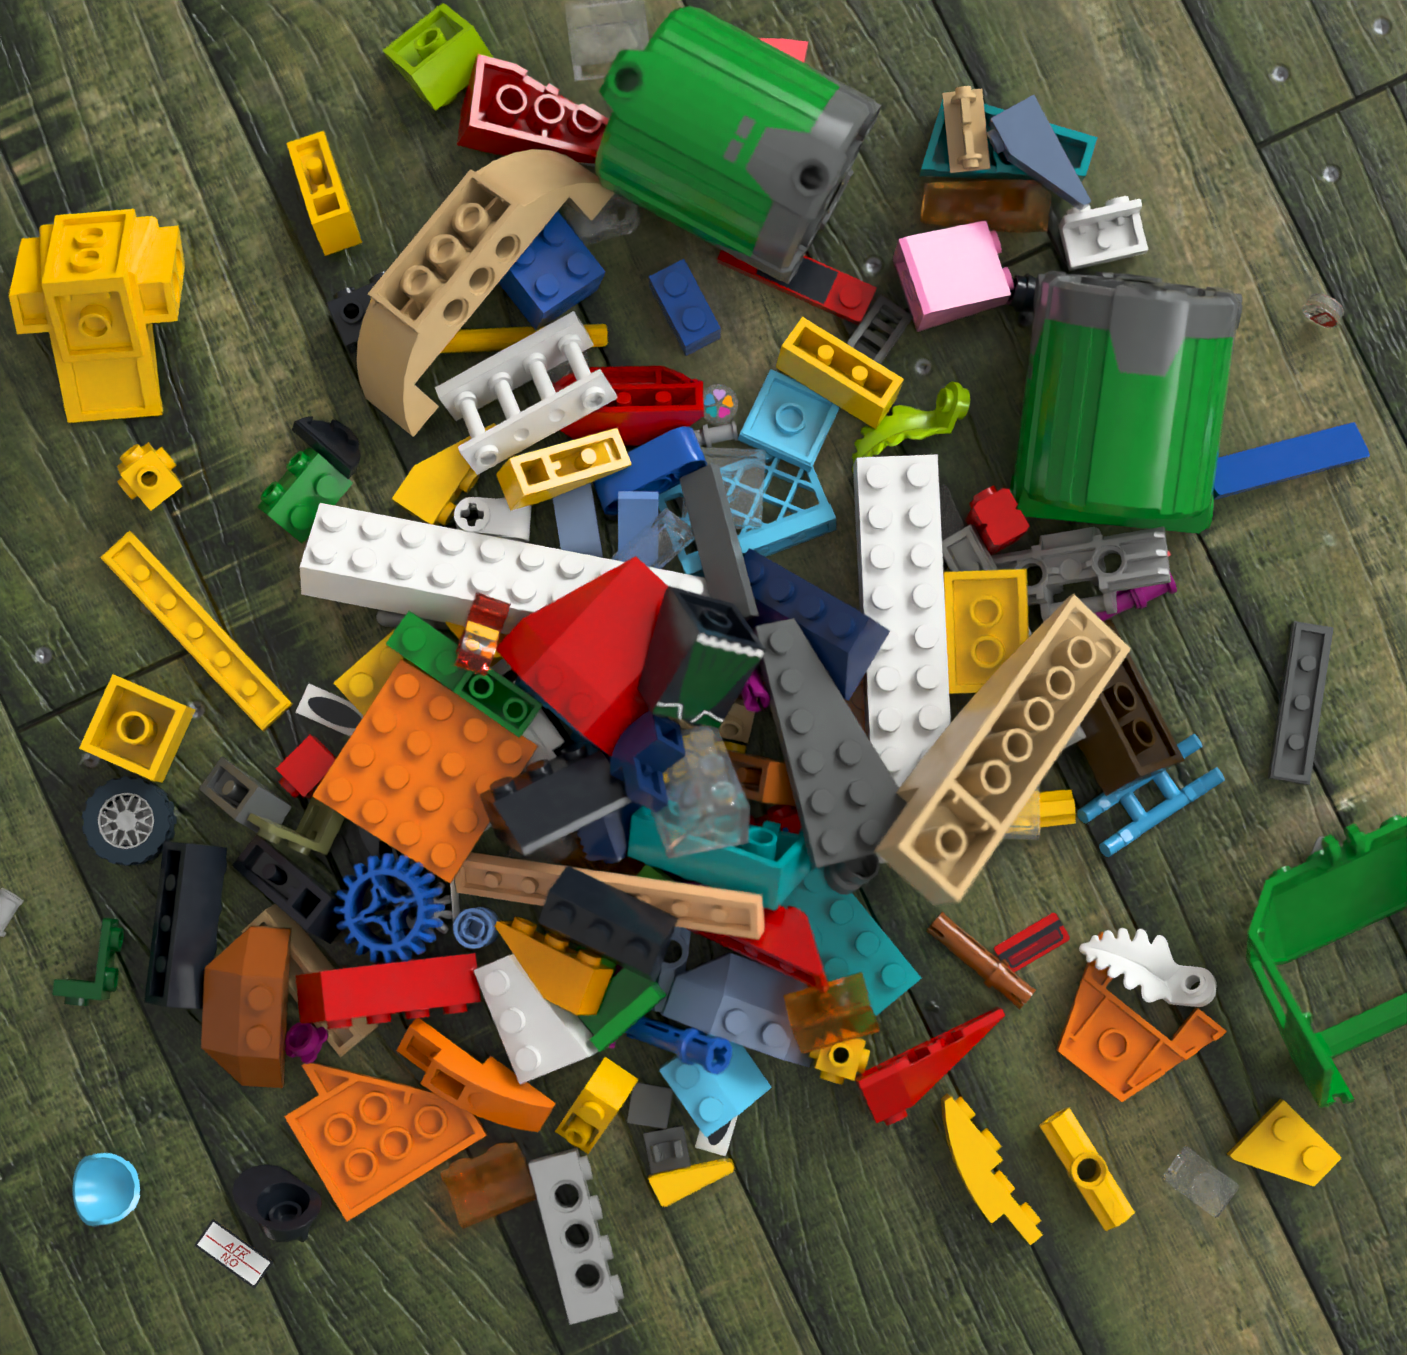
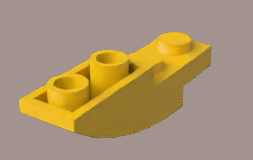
M949 1094L944 1095L941 1098L947 1143L959 1175L972 1199L991 1224L1004 1214L1027 1243L1032 1245L1043 1235L1036 1227L1041 1222V1219L1027 1202L1021 1206L1016 1203L1010 1195L1015 1188L1000 1170L995 1174L991 1172L994 1167L1003 1161L996 1152L1002 1146L987 1128L982 1132L976 1128L971 1121L976 1114L961 1096L954 1101Z

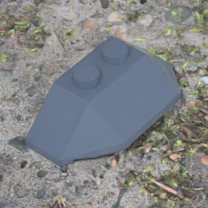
M730 952L687 972L675 975L661 1015L708 1034L725 1038L739 1045L810 1067L813 1059L809 1057V1052L815 1034L821 1035L823 1031L807 984L766 965Z

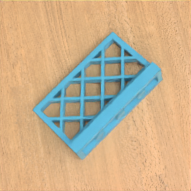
M763 452L720 469L724 485L730 487L727 494L729 505L736 490L756 498L748 516L730 509L733 518L745 522L740 534L737 535L743 557L749 548L767 557L837 530L836 516L831 504L826 499L814 467H812L810 472L800 468L795 477L777 470L776 468L781 459ZM773 461L771 467L765 465L766 463ZM755 468L767 473L760 491L740 484L745 471ZM805 472L810 483L802 480ZM736 475L734 481L728 479L729 477ZM773 476L793 484L785 502L765 494ZM681 484L659 494L658 508L684 574L705 578L698 551L686 555L682 545L687 530H692L689 514L686 519L669 513L665 503L680 496L684 497ZM798 487H802L814 492L819 504L804 510L792 505L791 502ZM761 501L782 508L776 521L766 524L754 519ZM787 511L794 513L785 517ZM674 523L682 526L679 534L677 533ZM750 525L757 527L753 530L748 531Z

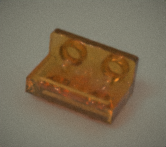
M516 1143L496 1144L489 1148L486 1154L474 1159H459L450 1164L449 1169L440 1172L442 1181L448 1188L458 1222L463 1229L537 1199L525 1156Z

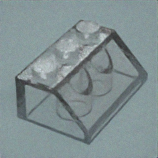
M699 726L681 730L686 756L663 772L668 805L658 813L651 810L667 858L748 843L749 805L718 728Z

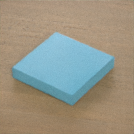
M770 369L739 434L738 440L810 472L840 407L795 379Z

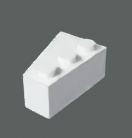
M514 954L474 970L519 1084L599 1052L589 1040L593 1036L580 1018L544 999Z

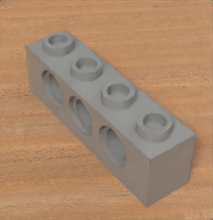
M577 1147L530 1160L529 1168L570 1325L618 1312L619 1304L617 1300L624 1299L618 1274L613 1276L610 1274L607 1260L614 1259L608 1234L601 1236L597 1220L603 1219V1213L598 1195L590 1196L587 1180L593 1179L588 1156L580 1157ZM562 1184H571L578 1190L579 1199L570 1205L563 1204L556 1196V1189ZM572 1224H582L589 1232V1239L583 1244H574L567 1237V1228ZM583 1264H592L598 1269L600 1277L592 1284H585L579 1280L577 1269Z

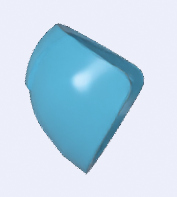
M99 1153L86 1156L79 1162L73 1178V1200L76 1211L85 1224L89 1226L112 1224L123 1219L135 1209L140 1198V1183L138 1173L129 1161L115 1154Z

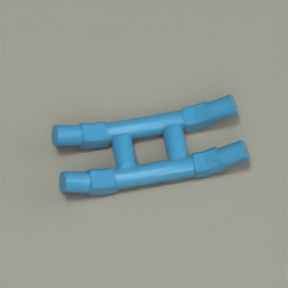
M1195 734L1177 744L1184 759L1203 747ZM1216 767L1179 790L1165 770L1111 795L1105 796L1104 792L1077 810V816L1083 823H1088L1119 801L1121 802L1133 821L1100 843L1099 848L1102 854L1110 857L1187 804L1224 782L1225 778ZM1153 779L1166 800L1146 812L1133 792Z

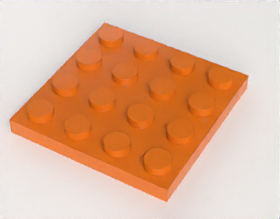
M401 659L312 796L415 862H421L423 867L451 884L490 823L479 794L490 790V785L496 780L504 777L514 778L520 775L539 746L524 736L517 737L462 697Z

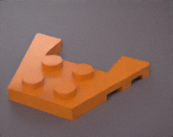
M1099 932L1097 935L1099 940H1102L1103 932ZM1095 960L1086 964L1056 1051L1118 1101L1123 1102L1163 1076L1165 1072L1183 1060H1187L1198 1053L1200 1049L1212 1041L1221 1038L1227 1031L1199 1008H1194L1172 1038L1168 1039L1106 989V986L1113 979L1107 974L1110 967L1098 970L1095 967Z

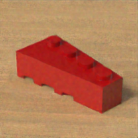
M476 953L295 975L300 1024L327 1022V1029L352 1027V1018L366 1017L367 1024L391 1022V1013L405 1012V1019L429 1017V1008L443 1007V1014L467 1012V1003L481 1002L479 983L474 973V970L477 969Z

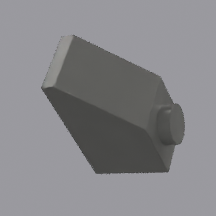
M224 757L220 758L199 788L201 792L233 819L256 833L260 827L247 820L250 813L282 825L285 816L292 808L277 794Z

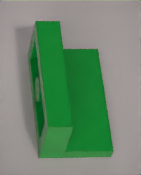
M623 968L609 981L597 1015L577 1016L592 1032L593 1036L589 1040L601 1052L607 1049L662 1001L667 994L656 981L652 982Z

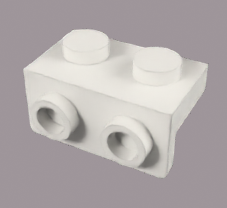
M1122 196L1107 201L1105 207L1091 209L1089 205L1081 211L1075 207L1069 209L1067 215L1063 216L1058 225L1069 271L1146 254L1148 247L1139 214L1142 208L1141 199L1129 201L1128 196Z

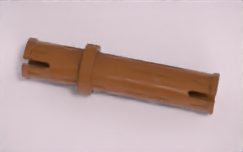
M943 911L926 930L927 933H930L966 965L977 972L985 980L983 984L988 988L993 986L1018 1009H1021L1024 1003L1034 994L1036 989L1008 968L1009 963L1006 960L1002 959L1000 961L979 942L947 917Z

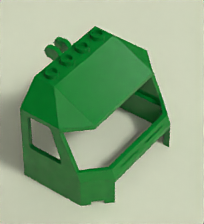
M1392 816L1385 820L1379 826V829L1368 834L1361 832L1356 824H1351L1344 830L1346 840L1342 846L1339 845L1338 841L1331 834L1327 835L1321 841L1323 849L1307 857L1305 863L1294 868L1284 866L1271 873L1268 877L1269 879L1265 881L1248 931L1246 962L1251 969L1288 1052L1319 1108L1332 1105L1335 1102V1097H1340L1343 1104L1354 1102L1353 1095L1332 1059L1407 1025V992L1322 1032L1313 1033L1311 1029V1013H1302L1276 965L1287 964L1407 908V816ZM1262 966L1266 970L1268 976L1270 977L1273 985L1275 986L1278 994L1280 995L1282 1001L1286 1006V1015L1272 989V986Z

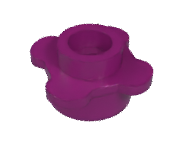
M296 1023L289 1029L286 1035V1054L291 1058L295 1056L300 1057L301 1061L305 1064L312 1063L317 1058L323 1042L328 1038L327 1029L324 1027L315 1028L312 1026V1023Z

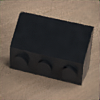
M584 742L573 743L566 746L561 751V755L551 760L543 759L531 763L526 767L527 772L514 778L504 777L493 782L490 785V790L479 795L496 838L525 856L633 802L628 798L623 782L610 775V763L600 749Z
M567 866L547 893L539 923L546 931L655 982L679 918L575 868Z

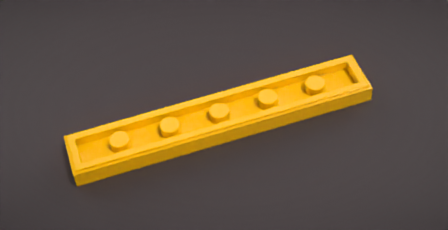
M128 531L100 557L262 731H265L293 705L133 532Z

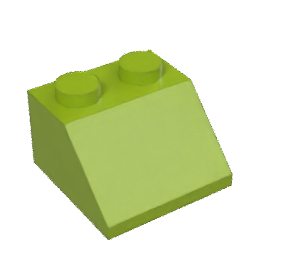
M444 3L440 4L382 50L419 97L435 111L441 106L450 104L457 97V93L469 84L474 62L478 54L494 58L475 28Z

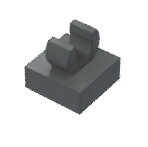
M683 1125L643 1133L651 1174L691 1166Z

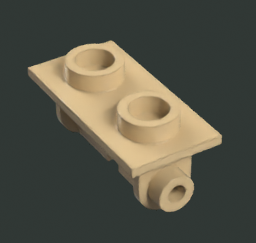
M961 86L955 88V92L942 93L950 173L990 169L982 88L971 90V86Z

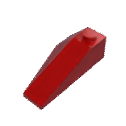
M480 54L477 55L461 108L457 139L458 146L505 156L532 149L551 150L567 155L575 162L595 164L609 118L585 104L577 105L558 94L560 89L549 83L547 86L526 75L527 70L515 63Z

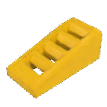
M723 1158L693 1164L684 1168L653 1173L648 1176V1180L661 1206L666 1207L734 1172L735 1165L731 1158Z

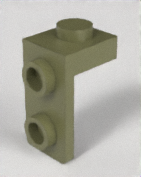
M312 796L296 831L253 813H250L247 820L260 827L257 832L259 836L277 844H280L282 838L289 841L286 846L308 856L311 849L325 855L328 854L345 817Z

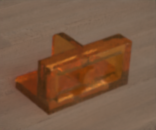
M862 972L828 982L829 989L826 994L813 987L783 995L791 1030L801 1053L812 1052L880 1031Z

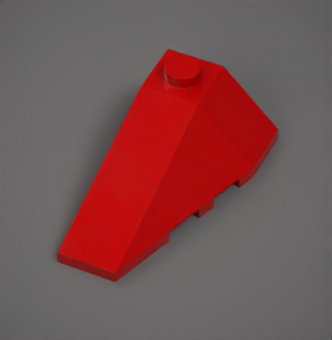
M995 1007L865 1070L863 1074H856L855 1082L874 1121L879 1123L884 1120L886 1126L907 1117L906 1109L914 1106L1005 1017L1003 1009Z

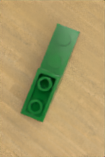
M408 611L386 642V645L519 738L543 706L539 701L468 651L462 649L458 644L411 611Z

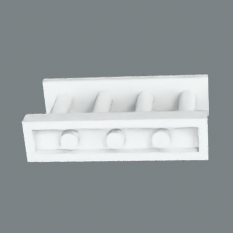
M574 311L435 387L439 399L455 421L461 418L465 421L471 440L458 446V449L477 475L618 398L600 369L593 373L590 372L582 352L594 346ZM568 360L577 382L555 392L547 371ZM533 379L542 401L521 412L512 390ZM498 398L506 420L485 431L477 409Z

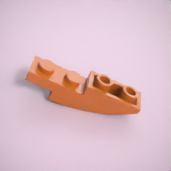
M416 1018L409 1025L397 1049V1052L426 1072L420 1084L453 1105L497 1124L520 1130L539 1132L556 1105L555 1102L528 1082L519 1084L516 1074L492 1056L484 1064H481L420 1018Z

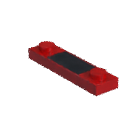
M723 250L720 251L717 258V263L858 326L863 321L877 289L875 286L805 255L796 275L789 284L779 281Z

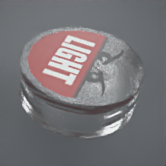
M1321 293L1310 294L1302 307L1304 315L1309 320L1325 328H1336L1345 313L1338 301Z

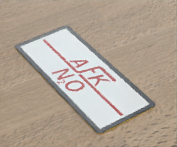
M214 1219L195 1243L198 1249L253 1288H256L273 1264L272 1260Z

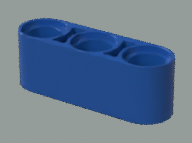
M683 426L675 428L628 452L627 454L632 464L630 467L592 483L604 513L607 515H617L618 491L659 492L661 494L679 485V478L708 464L693 428Z

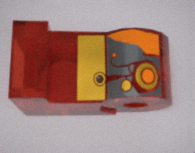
M476 592L461 631L454 666L486 676L511 604Z

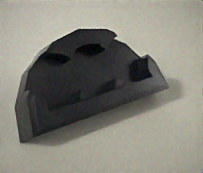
M312 416L294 421L292 431L326 459L344 477L349 479L357 471L361 456L359 450L360 442L350 428L337 420L332 419L331 423L322 420H313Z

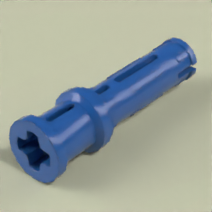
M645 1016L625 1032L629 1038L675 1053L682 1063L702 1065L707 1072L715 1075L722 1073L727 1068L732 1057L731 1044L725 1038H709L703 1031L696 1028L681 1030Z

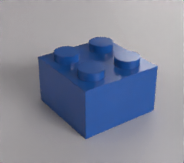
M557 211L498 283L537 331L597 291L606 271L559 211Z

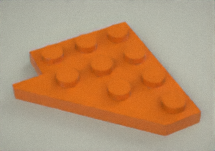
M314 1062L310 1064L304 1063L302 1067L319 1095L284 1116L346 1221L359 1215L487 1135L476 1115L453 1105L430 1090Z

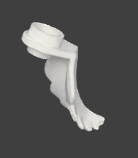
M1120 928L1117 939L1111 931L1107 930L1103 933L1102 940H1099L1097 935H1093L1089 942L1083 943L1079 947L1080 952L1086 955L1087 962L1096 960L1095 967L1098 970L1110 967L1107 972L1109 977L1116 978L1120 974H1125V988L1131 990L1141 985L1142 998L1146 1002L1150 1003L1163 999L1168 1004L1203 1007L1208 1005L1215 997L1217 983L1211 972L1202 967L1176 964L1171 956L1166 939L1161 935H1157L1153 943L1150 944L1146 931L1138 929L1131 942L1128 931L1125 928ZM1200 981V985L1196 989L1190 990L1193 984Z

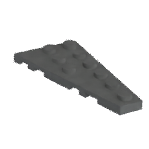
M795 619L755 626L752 630L766 648L759 663L766 690L770 697V706L812 869L876 854L874 851L908 803L896 793L899 789L898 785Z

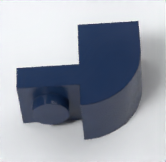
M648 710L626 728L617 741L612 753L610 775L625 782V791L628 798L634 803L641 804L656 813L668 805L663 772L686 756L680 724L669 718L657 717Z

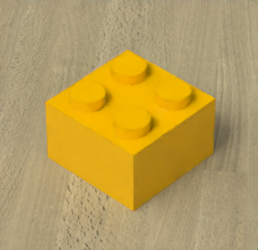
M112 674L79 749L152 781L163 783L195 713V709Z

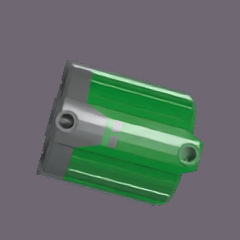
M692 6L674 9L664 19L644 51L619 50L599 90V93L613 112L598 149L595 172L604 188L779 281L789 284L796 275L803 256L817 232L824 230L854 173L851 170L866 136L872 130L882 105L861 92L701 8Z
M1058 271L1038 274L1034 291V318L1015 471L1010 485V491L1018 504L1015 509L1021 510L1026 517L1146 529L1164 526L1166 531L1196 534L1209 529L1213 516V490L1235 335L1242 313V295L1221 287L1207 286L1204 289L1189 285L1164 283L1162 278L1134 274L1096 272L1094 275H1076Z

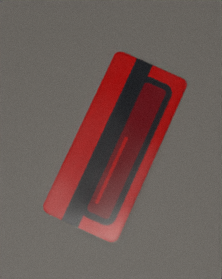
M1053 912L994 947V950L1000 961L1002 959L1006 960L1009 963L1008 968L1016 972L1070 940V936L1057 914Z

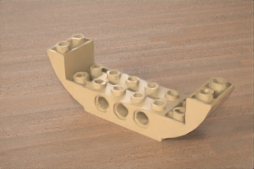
M532 149L516 152L489 163L477 172L470 169L368 293L372 298L362 321L357 345L358 376L365 398L414 437L439 407L414 385L564 202L592 221L615 193L604 188L598 176L570 157L551 150Z

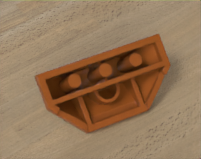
M251 925L205 967L201 1048L242 1086L284 1087L292 928Z

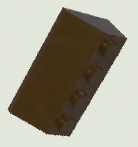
M1112 619L1103 621L1121 639ZM1128 652L1080 723L1086 738L1078 741L1077 745L1083 751L1093 770L1094 778L1101 786L1105 796L1134 786L1184 761L1174 738Z

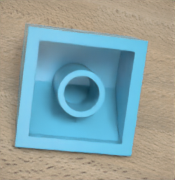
M708 1033L706 1034V1036L709 1038L717 1037ZM731 1041L729 1042L732 1047V1057L727 1068L720 1074H711L699 1064H684L677 1055L659 1068L665 1080L706 1138L742 1113L772 1088L744 1046Z

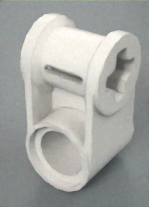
M467 497L461 500L455 507L454 518L458 530L524 543L529 542L531 505L510 511L505 498ZM470 510H477L478 516L483 518L477 519L475 526H468L467 519L462 518L469 516Z

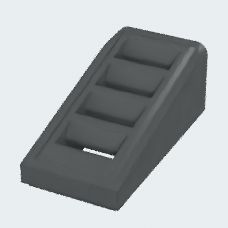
M880 295L846 344L882 365L911 322L913 315ZM880 313L897 324V327L895 329L876 316ZM872 327L879 333L886 336L888 340L885 341L872 331L868 330V328ZM859 341H864L871 347L878 350L879 353H874L873 351L869 350L868 348L860 344Z

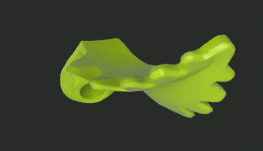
M949 382L945 388L939 391L934 411H923L904 405L894 406L892 408V415H885L877 429L869 426H864L861 429L860 433L864 438L857 439L854 443L858 451L852 455L853 464L856 458L873 457L881 453L885 447L896 446L907 438L922 440L931 435L951 433L956 420L963 419L968 412L970 406L969 390L962 388L960 383Z

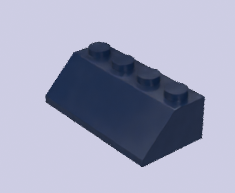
M749 548L743 558L759 616L748 620L747 623L753 629L755 626L794 618L842 697L849 701L890 633V630Z

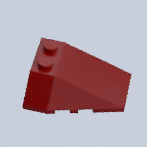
M635 556L523 618L495 650L523 681L574 728L612 757L615 745L622 733L630 724L648 711L647 703L637 688L664 593L668 585Z

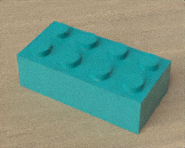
M810 863L808 874L780 906L784 908L793 906L807 915L829 984L827 993L852 1024L860 1030L922 978L852 893L844 895L832 890L824 877L825 866L812 869Z

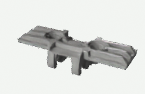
M1164 526L1110 536H1103L1096 527L1040 536L1039 545L1031 546V549L991 556L998 570L1028 569L1033 566L1042 569V579L1034 586H1027L1028 606L1040 604L1043 622L1063 603H1053V595L1063 592L1064 584L1091 581L1094 586H1099L1103 595L1079 600L1093 613L1106 611L1107 614L1117 613L1116 591L1171 582ZM1111 553L1120 555L1122 562L1119 569L1113 573H1105L1104 557Z

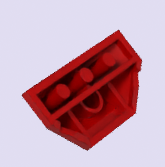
M665 366L589 367L591 373L598 369L602 371L618 398L560 429V431L575 440L617 428L624 446L644 445L675 428L690 427L704 416L703 381L690 379L683 373ZM570 373L557 382H552L555 392H558L577 382L574 373Z
M779 906L776 910L763 908L764 932L759 939L686 928L693 933L704 936L803 982L826 994L829 989L808 917L796 907L787 906L784 908Z

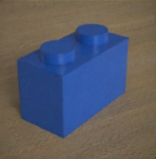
M685 259L649 276V288L685 356L721 338V328Z

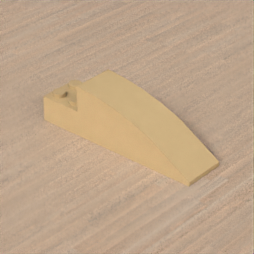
M1075 595L1069 596L1000 666L920 760L896 792L908 804L874 852L933 905L959 902L1131 648Z

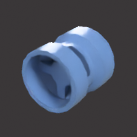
M477 907L466 909L458 914L454 921V936L461 945L467 948L474 949L488 946L495 942L500 935L495 928L496 921H500V919L489 908Z

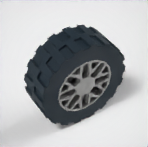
M129 776L119 779L113 778L106 781L107 784L97 787L94 790L93 796L89 797L85 804L87 806L82 813V819H84V826H82L83 834H86L88 839L86 842L90 848H94L95 854L100 858H105L110 863L127 866L142 865L147 861H153L158 858V854L163 851L164 841L173 839L175 834L174 825L177 824V816H174L173 811L175 807L173 802L167 798L168 794L151 781Z

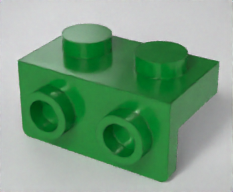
M309 447L304 451L297 452L289 460L286 466L288 471L278 482H272L261 495L262 502L258 505L262 512L302 544L311 533L319 504L335 505L353 484L319 453Z

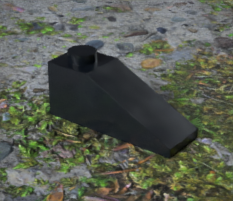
M256 834L232 866L306 931L331 944L342 931L337 928V924L341 921H346L344 913L337 914L333 910L336 906L345 905V903L268 841Z

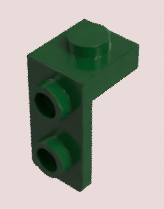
M103 918L95 981L70 978L54 979L52 995L64 996V1004L89 1006V999H110V993L116 991L119 980V970L114 968L115 952L121 951L124 938V930L119 927V919Z

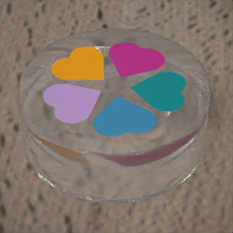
M715 384L703 391L704 416L702 418L711 425L722 426L735 418L738 411V398L731 388L722 384Z

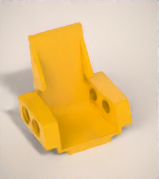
M135 209L55 215L54 224L40 226L39 237L21 238L9 292L17 334L49 332L67 423L162 415L163 406L159 389L152 323L178 321L185 270L179 226L159 227L155 217H136Z

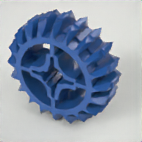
M393 853L384 854L382 861L377 856L368 857L367 866L362 863L354 866V872L357 877L346 875L343 878L344 883L350 889L338 890L336 893L339 899L345 900V905L336 906L333 911L337 914L344 913L346 920L339 922L337 928L339 930L349 928L351 932L345 937L344 942L351 944L359 941L356 947V954L359 956L364 955L370 950V961L374 963L380 961L382 957H384L386 964L396 963L397 957L404 962L412 959V951L418 955L424 953L426 949L423 941L432 943L436 940L435 934L429 928H439L443 925L441 919L434 917V912L444 911L445 905L442 903L434 904L433 897L441 895L442 890L440 887L430 889L428 886L433 882L435 876L433 873H428L420 877L423 864L415 862L409 868L410 860L406 855H401L397 861ZM387 875L404 881L411 888L413 894L404 896L398 893L394 884H389ZM373 883L374 887L371 889L372 903L367 909L362 911L364 894L370 884ZM391 902L394 904L405 902L404 905L396 907V910L392 911L389 915L385 913L375 915L376 912L384 910V907L388 906ZM418 906L415 925L407 935L405 931L408 928L407 914L412 908ZM367 923H379L385 933L390 934L392 942L377 937L368 928Z

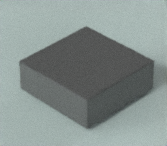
M637 1082L632 1089L627 1123L667 1129L673 1095L672 1088Z

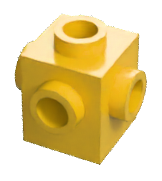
M149 442L142 447L136 444L120 457L122 463L117 468L122 478L117 481L118 484L132 500L138 496L150 511L182 487L179 478L172 471L177 465L162 447L156 451ZM147 471H152L148 475H143Z
M836 1023L834 1030L824 1027L822 1035L815 1034L809 1057L815 1059L813 1063L814 1068L821 1070L820 1078L843 1085L845 1078L854 1081L856 1072L864 1073L870 1050L864 1049L866 1041L857 1037L858 1029ZM838 1047H843L848 1051V1058L841 1063L833 1059V1052Z

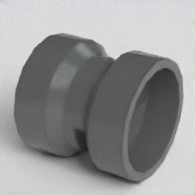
M872 854L825 866L824 877L827 884L839 894L847 895L855 892L864 883H867L878 874L880 868L877 854Z

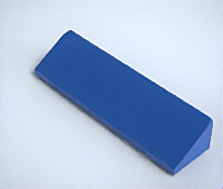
M1355 422L1219 457L1213 497L1216 500L1357 463L1369 458L1370 454Z

